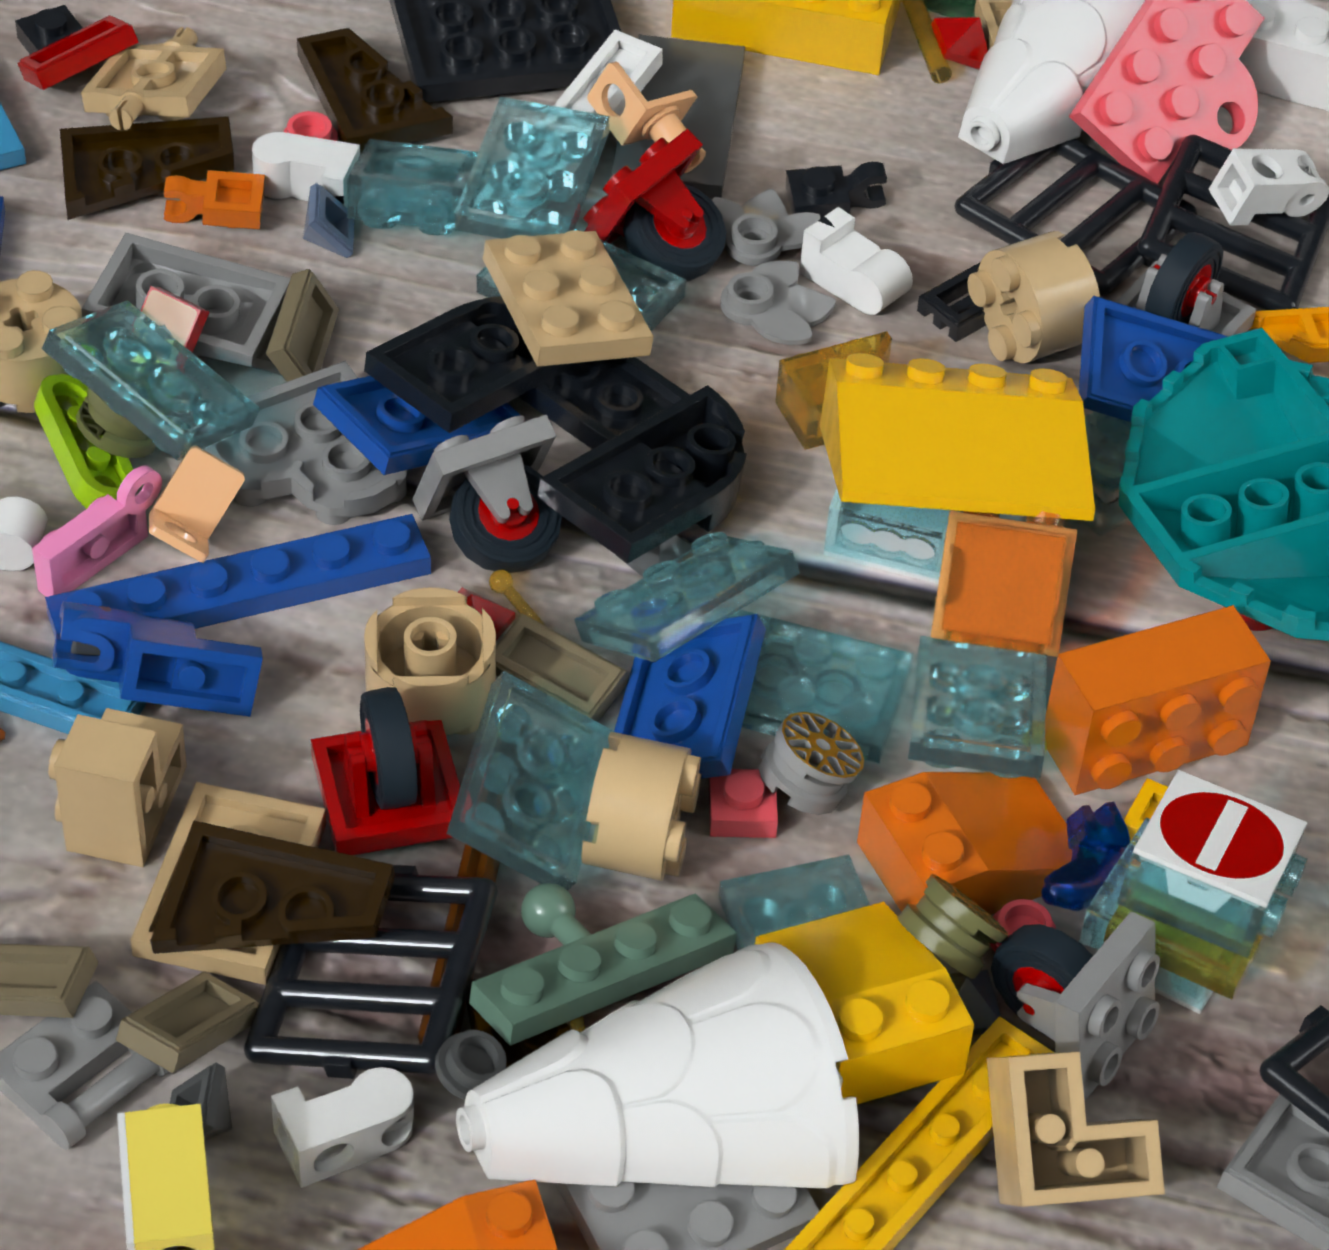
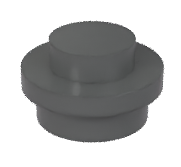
M468 1030L449 1037L442 1044L435 1058V1070L440 1082L450 1093L463 1100L466 1099L468 1091L506 1069V1055L501 1044L490 1034L479 1030Z

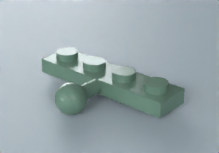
M554 883L539 884L529 890L522 901V920L533 934L543 938L556 937L563 946L473 981L469 1003L511 1046L707 965L723 956L732 954L734 952L737 932L694 893L591 934L575 918L576 907L574 899L564 887Z

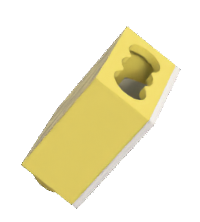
M165 1103L152 1106L147 1110L117 1113L127 1250H215L201 1104L179 1106Z

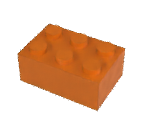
M1234 605L1059 653L1041 740L1074 795L1099 788L1112 789L1127 780L1157 771L1163 773L1170 772L1185 763L1212 755L1224 756L1231 754L1239 748L1248 745L1271 660Z

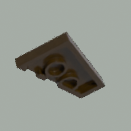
M350 28L297 38V55L332 126L337 131L340 142L360 145V153H369L383 148L453 134V116L441 106L435 109L423 100L422 90L411 80L403 83L388 70V61Z
M229 116L133 123L128 130H124V127L121 130H117L112 125L60 129L67 220L163 192L166 177L183 176L199 181L207 178L208 170L226 172L235 170Z
M194 820L150 940L153 954L376 938L395 879L393 864Z

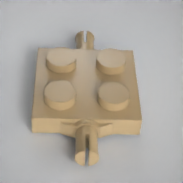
M180 27L175 35L165 43L135 44L111 56L81 91L84 112L106 113L110 123L117 130H121L122 127H124V130H128L135 119L141 115L158 116L163 121L182 120L190 117L227 69L224 48L195 47L198 37L195 31L189 27H186L185 31L183 27Z

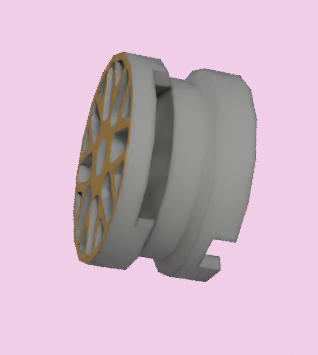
M798 712L791 713L783 720L776 731L775 740L765 748L760 756L763 760L758 769L762 781L772 793L777 792L778 788H780L791 797L787 805L805 813L821 815L831 813L839 806L846 795L848 783L856 780L863 770L864 756L855 739L836 722L818 714ZM825 729L829 730L827 736L823 733Z

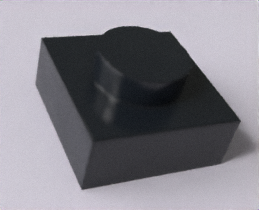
M65 4L55 8L44 9L36 14L15 20L17 38L29 54L83 29Z

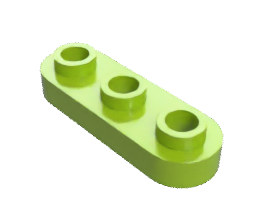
M49 375L41 382L34 401V410L74 496L86 509L97 498L107 494L117 500L120 484L134 468L129 458L112 455L97 448L83 436L77 427L76 415L85 397L88 396L87 389L89 384L71 375Z

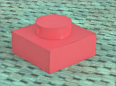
M731 769L730 775L709 778L710 837L776 838L778 825L777 792L772 793L762 781L759 769Z

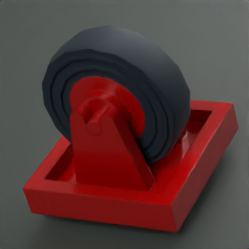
M688 129L671 142H668L664 137L658 139L639 159L641 165L632 171L626 165L616 172L605 184L603 191L607 195L594 204L583 218L588 224L584 232L596 231L605 249L623 236L628 250L638 264L654 276L677 282L691 281L707 273L724 250L727 232L721 212L708 196L697 188L684 184L680 179L703 144Z
M386 687L362 693L360 700L361 731L311 739L312 759L324 808L326 809L335 852L358 855L468 834L469 816L442 720L409 722L402 697L397 688Z

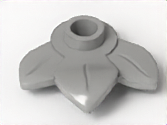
M773 189L765 190L741 206L721 197H714L712 199L721 212L726 227L725 248L727 253L736 261L748 266H758L762 263L773 261L780 255L781 251L802 248L804 230L821 219L817 213L804 212L788 215L783 202Z
M770 261L756 266L752 272L740 273L731 278L721 293L720 306L723 313L729 319L742 325H752L766 339L787 345H800L812 341L811 327L822 323L828 318L836 306V300L833 297L797 284L799 267L796 261Z

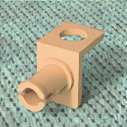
M612 62L607 64L587 98L621 146L645 139H653L656 142L661 137L671 142L687 129L681 121L697 99V95L693 90H688L647 101L618 62ZM612 84L617 85L624 94L625 109L621 115L616 114L608 102V90ZM702 147L684 173L690 172L703 161L706 151Z
M191 446L149 513V533L197 561L204 563L209 555L208 539L245 480L244 473L202 448Z

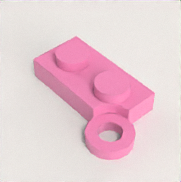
M147 465L133 469L120 484L117 500L109 494L97 498L86 510L59 529L46 534L38 544L33 546L32 552L38 591L46 597L73 591L147 538L146 510L154 503L162 488L161 475ZM144 484L140 493L135 496L137 490Z

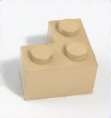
M110 708L105 709L101 719L77 714L66 740L58 739L54 744L48 767L50 779L56 780L58 796L55 804V819L58 822H62L66 851L144 867L187 767L183 724Z
M1053 1052L987 1058L1000 1204L1027 1207L1165 1194L1158 1120L1124 1119L1086 1123L1080 1052Z

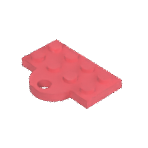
M1145 0L1069 117L1121 165L1156 184L1160 182L1175 159L1182 141L1188 135H1198L1231 150L1239 148L1252 133L1258 114V96L1254 81L1239 58L1265 18L1246 0ZM1220 106L1224 107L1232 117L1233 125L1229 134L1224 132L1218 124L1217 113Z

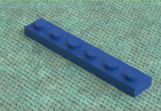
M408 514L206 560L204 563H193L45 597L54 637L56 633L60 634L61 632L59 613L63 601L98 607L105 606L112 609L137 612L146 616L193 622L195 629L429 575L431 574V556L413 514Z

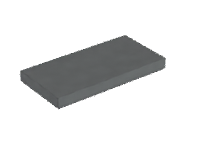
M639 35L638 39L663 49L662 66L641 91L645 99L651 101L688 90H693L697 95V99L681 122L703 144L702 148L706 151V156L693 170L683 173L680 179L684 184L697 188L711 200L714 197L722 198L744 65L745 46ZM645 139L623 146L617 141L611 177L626 165L632 171L641 165L639 159L655 143L653 139Z

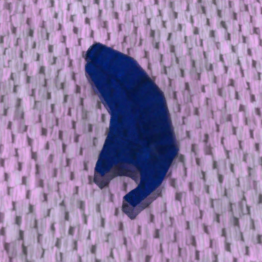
M1114 801L1106 802L1095 812L1092 811L1090 805H1084L1066 819L1069 849L1073 850L1071 862L1045 877L1041 896L1046 904L1078 912L1108 901L1132 860L1128 828Z

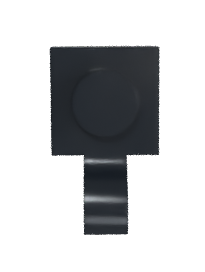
M881 162L861 164L847 176H844L841 165L786 170V191L792 214L804 212L817 213L820 215V218H823L837 207L850 214V207L872 209L886 205L882 185L870 186L887 183L885 168Z

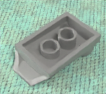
M125 233L82 307L83 326L91 328L93 338L100 346L111 351L123 352L150 286L160 287L210 311L192 354L244 365L282 376L266 355L291 278Z

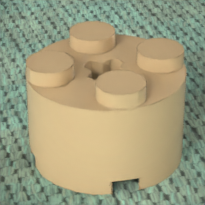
M1059 231L1044 233L988 252L982 258L978 272L972 273L968 277L969 295L978 307L984 308V320L989 330V347L992 354L999 361L1012 359L1018 363H1028L1082 344L1084 307L1093 296L1100 297L1099 289L1092 267L1084 252L1077 244L1067 247L1059 240L1065 236V234Z
M37 270L24 272L17 279L0 282V402L16 404L17 412L34 413V401L41 382L45 377L66 374L81 379L84 373L85 375L87 374L88 369L82 311L77 299L68 290L53 283V279L48 273Z
M417 588L404 591L392 597L393 605L378 616L376 610L369 618L365 627L366 692L386 687L397 688L402 697L409 722L442 720L446 736L451 734L467 735L477 731L482 725L483 716L489 710L495 695L496 631L491 617L483 608L482 614H480L477 610L467 605L466 596L449 589Z
M611 731L608 735L609 748H603L586 818V822L596 825L592 842L583 840L581 862L590 866L663 881L665 874L679 877L687 844V838L684 837L686 822L680 821L682 811L694 813L702 774L699 773L701 757L691 755V748Z

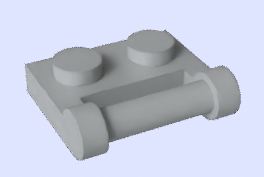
M97 981L87 987L73 1018L46 1017L0 1051V1091L54 1142L66 1150L86 1136L85 1127L153 1074L162 1077L169 1071L116 1041L121 1019L132 1012ZM129 1051L133 1054L69 1104L62 1102L67 1096L125 1052Z

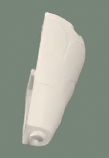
M1013 0L1011 7L1006 11L1001 21L994 45L986 53L980 66L958 138L1002 164H1006L1080 137L1081 131L1084 130L1069 115L1145 0Z
M774 942L746 946L681 977L641 1001L633 1000L582 1032L569 1030L468 1091L464 1107L459 1108L456 1114L458 1136L463 1148L467 1152L474 1151L487 1178L494 1180L529 1181L536 1179V1182L615 1187L623 1181L704 1187L731 1184L829 1188L833 1185L855 1182L859 1157V1123L856 1097L842 1098L841 1087L843 1078L836 1068V1062L848 1059L837 1022L823 991L806 965L788 948Z

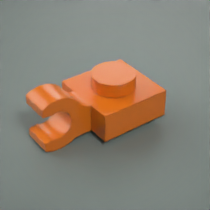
M208 170L206 181L191 180L183 176L166 177L164 198L180 199V201L166 200L164 220L171 223H186L196 215L202 214V225L260 230L265 175Z

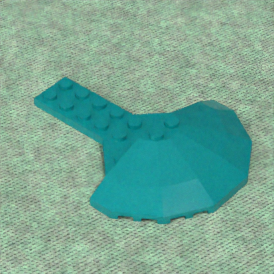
M1263 328L1203 343L1194 351L1193 362L1181 373L1173 370L1163 379V389L1150 401L1141 399L1133 406L1130 435L1125 450L1124 469L1119 483L1118 505L1179 587L1224 607L1234 605L1240 614L1295 638L1329 641V378L1312 375L1313 365L1289 360Z

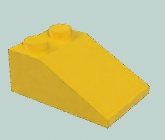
M884 901L759 935L755 939V945L774 942L788 948L806 965L814 976L835 1017L848 1056L847 1060L836 1062V1068L843 1078L841 1087L842 1098L856 1097L857 1104L964 1074L975 1025L947 969L926 946L899 922L898 916Z

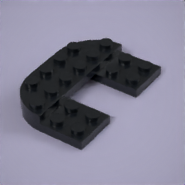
M502 296L479 299L460 305L366 352L364 372L448 433L519 397L543 415L547 414L551 421L592 450L541 477L537 498L626 563L632 562L694 524L710 532L729 515L736 503L747 453H744L742 443L745 430L736 412L722 396L708 385L690 395L636 357L537 367Z

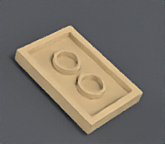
M572 230L562 234L515 235L510 238L485 240L483 261L537 367L650 356L654 336L596 231Z
M196 782L130 939L132 956L266 985L280 945L153 954L150 943L153 931L194 820L318 848L326 828V809Z

